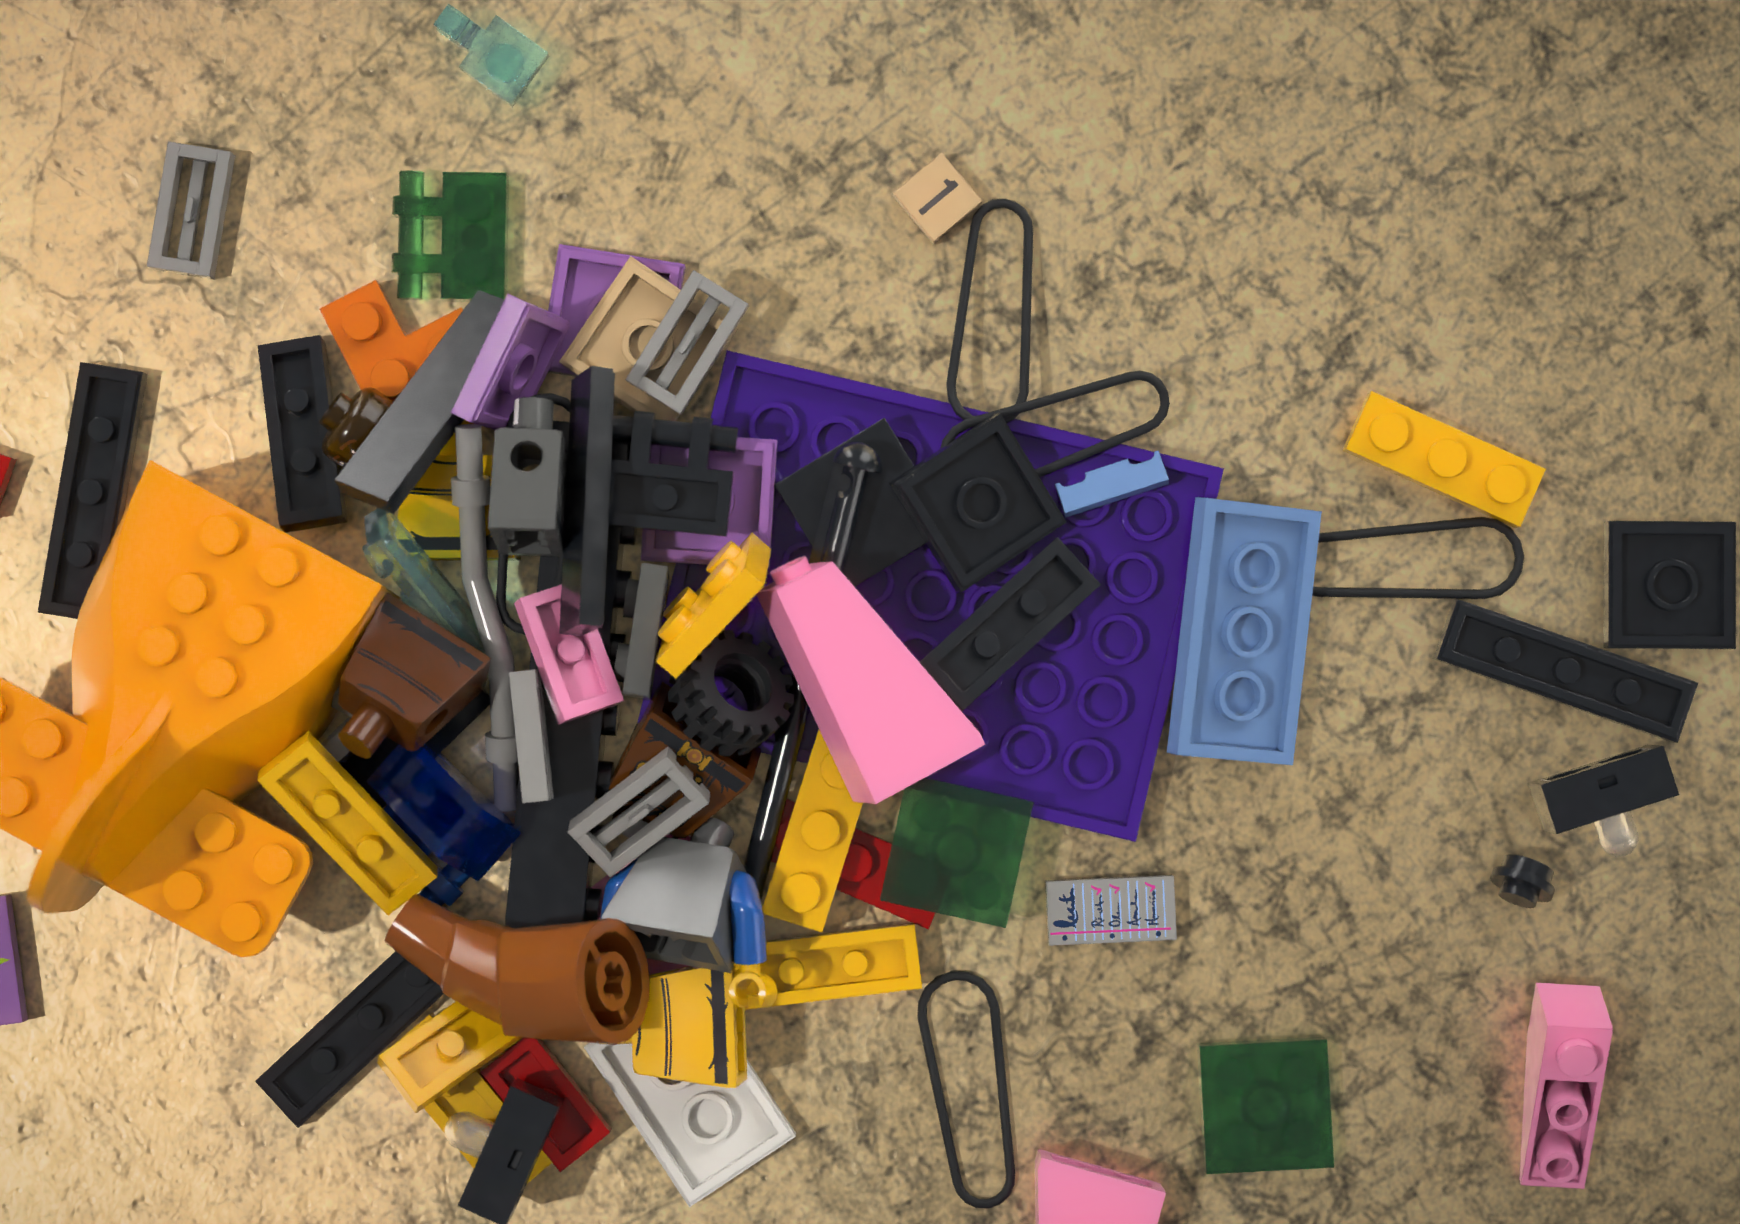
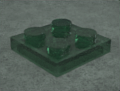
M926 777L904 789L880 901L1006 928L1034 802Z
M1311 1037L1197 1043L1203 1163L1206 1174L1334 1168L1328 1046L1326 1038Z

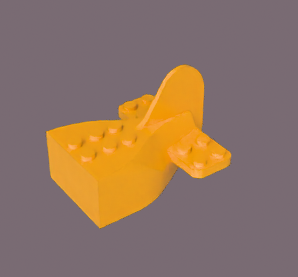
M149 460L87 591L79 612L72 648L73 715L0 677V829L41 851L28 885V904L46 914L72 912L87 904L105 885L232 955L251 957L264 952L273 942L310 875L313 866V856L309 846L303 840L236 803L262 787L257 781L259 770L307 731L317 740L320 739L338 711L331 707L334 693L340 686L343 672L381 600L387 593L397 599H400V596L374 580Z

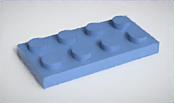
M1195 497L1167 753L1181 756L1293 765L1322 511Z

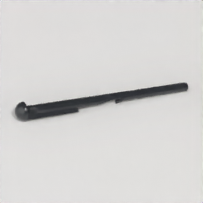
M852 442L844 445L833 458L834 463L809 559V564L832 561L843 574L869 471L875 473L882 472V462L879 454L873 447L862 442ZM793 672L791 675L793 685L789 688L788 693L794 694V704L787 710L791 713L788 719L774 732L775 743L743 866L746 873L756 880L760 901L762 900L810 709Z

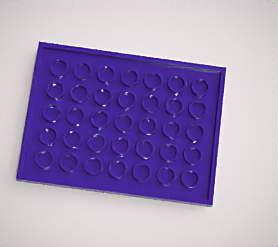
M728 350L726 351L711 414L713 425L738 427V437L774 439L778 441L775 484L884 417L914 466L940 450L942 440L951 428L964 421L956 415L951 404ZM962 406L973 416L989 413ZM1018 419L1007 423L1034 469L1104 441ZM971 427V428L965 430L964 432L960 433L956 438L960 437L961 435H963L964 433H966L967 431H969V430L972 429L973 427ZM1119 444L1040 477L1067 523L965 591H955L927 544H924L855 586L857 591L920 662L1057 537L1101 584L962 711L980 732L985 745L907 788L1136 842L1176 673L1195 497L1217 499L1224 468L1160 453L1169 478L1168 485L1065 518L1055 484L1060 483L1062 486L1067 487L1084 481L1086 478L1085 472L1126 459L1131 464H1138L1154 457L1153 451ZM776 486L770 569L767 570L763 587L774 582L770 574L771 571L803 556H806L809 562L812 551L811 543ZM675 564L665 610L686 587L689 586L696 592L710 575L706 570L708 565ZM755 595L723 630H733L735 638L742 632L752 634V643L758 645L763 640L771 646L768 654L772 658L780 655L786 664L780 669L782 675H792L790 665L757 595ZM664 616L662 626L667 621V619ZM660 637V641H659L658 653H659L660 645H661V642H662V638H661V637ZM657 662L651 699L662 681L670 687L673 686L669 682L671 674ZM714 675L715 685L720 695L730 705L739 710L748 711L747 702L742 691L728 679ZM643 700L638 723L650 700ZM810 709L797 757L798 762L807 764L819 730ZM774 733L758 746L762 750L761 753L772 755L775 743Z

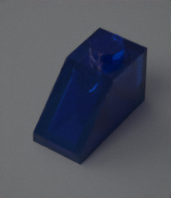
M425 744L416 751H408L398 745L367 780L368 784L440 860L478 882L521 834L481 791Z

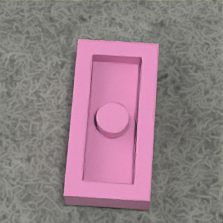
M562 584L519 598L514 603L558 725L618 705L624 701L598 628L583 636L559 634Z

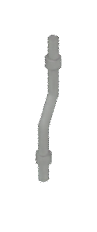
M464 424L455 427L457 476L451 478L452 505L459 507L462 583L485 654L491 658L488 671L491 731L485 734V751L487 762L493 763L494 808L497 811L508 812L516 810L519 781L518 755L509 672H515L514 656L488 579L485 506L490 504L491 487L490 477L483 475L481 425Z

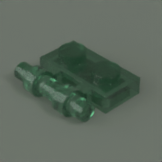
M399 171V195L392 197V217L398 218V253L391 254V274L397 275V299L422 300L423 276H441V299L444 302H470L478 290L506 299L509 176L507 173L443 172L442 197L424 196V172ZM424 219L442 220L441 254L423 253Z

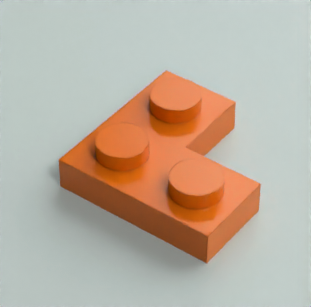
M377 280L320 308L360 389L374 388L393 402L464 310L461 307L406 335L383 288Z

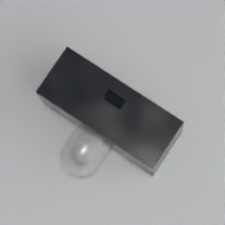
M1660 745L1642 746L1528 783L1544 832L1559 834L1594 823L1601 847L1606 853L1615 857L1629 855L1638 844V832L1631 810L1679 795L1664 746Z
M517 1078L510 1086L495 1122L468 1111L457 1112L448 1119L445 1125V1137L448 1143L453 1148L478 1158L458 1203L459 1207L494 1223L508 1224L515 1212L564 1098Z

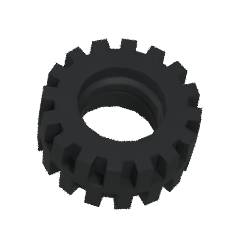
M723 630L677 678H674L672 675L669 682L673 686L668 691V702L677 703L678 705L671 712L675 721L684 720L688 727L682 732L690 740L695 735L700 737L702 740L699 747L708 752L715 746H718L719 755L729 757L735 751H737L739 756L747 754L765 742L791 714L787 710L794 704V694L786 692L793 685L791 674L782 675L780 669L786 664L780 655L772 658L768 654L771 646L763 640L758 645L753 644L752 634L742 632L735 638L733 630ZM714 675L728 679L742 691L747 702L748 711L737 709L720 695L715 685Z

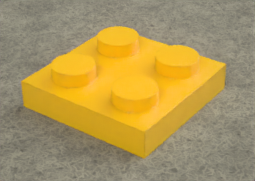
M751 533L739 547L733 541H729L708 564L706 570L710 575L696 592L689 586L676 596L663 613L667 621L657 634L662 638L656 662L674 678H677L765 585L771 548L754 533Z

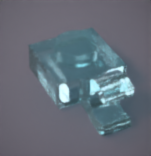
M448 4L433 24L437 27V32L468 52L465 59L459 65L460 70L511 107L515 105L549 58L547 51L497 15L484 30Z

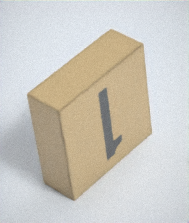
M942 152L893 192L895 200L932 244L936 243L982 204L979 196Z

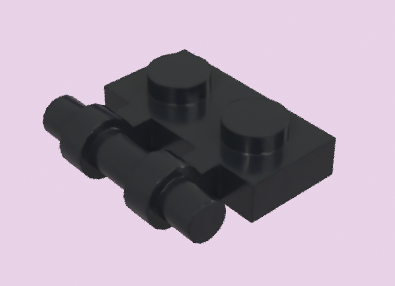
M635 411L634 417L613 415L612 441L629 442L631 446L629 461L611 459L608 525L727 537L734 472L708 469L711 451L736 453L738 427L713 425V418L693 417L692 423L655 419L654 412ZM653 445L689 448L688 466L650 463Z

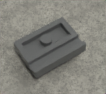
M641 563L639 580L628 579L623 617L633 618L630 644H618L614 668L616 680L624 682L622 693L625 697L651 701L660 637L657 634L662 627L669 580L668 566Z

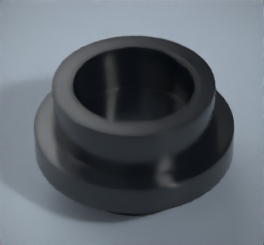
M1506 855L1502 866L1495 867L1490 877L1492 883L1500 888L1499 896L1502 899L1524 908H1535L1537 901H1551L1555 892L1554 886L1550 884L1554 875L1553 870L1541 862L1520 855Z

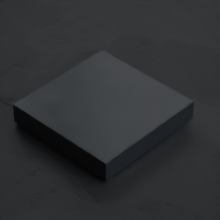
M1001 413L991 415L889 483L956 592L965 591L1067 523Z
M885 417L775 484L813 547L835 454L841 447L852 442L866 443L877 451L882 462V472L875 473L869 471L844 570L845 577L854 587L926 544L889 484L914 467Z
M1604 522V648L1736 649V522Z

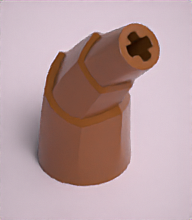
M415 894L401 909L384 940L388 946L439 984L445 995L501 1025L506 1036L615 1045L629 1040L638 1031L644 1020L650 990L648 962L636 933L619 919L606 918L589 922L514 929L484 919L470 921L419 894Z

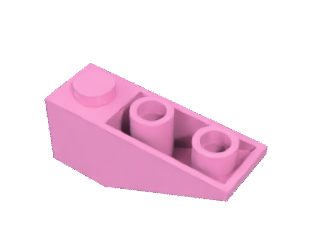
M1536 983L1526 1045L1519 1177L1521 1185L1585 1188L1613 1027L1600 986Z

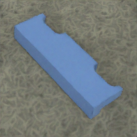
M1158 450L1154 452V457L1150 460L1138 464H1131L1128 459L1085 472L1086 478L1082 482L1067 487L1057 483L1055 488L1066 518L1168 485L1169 478Z

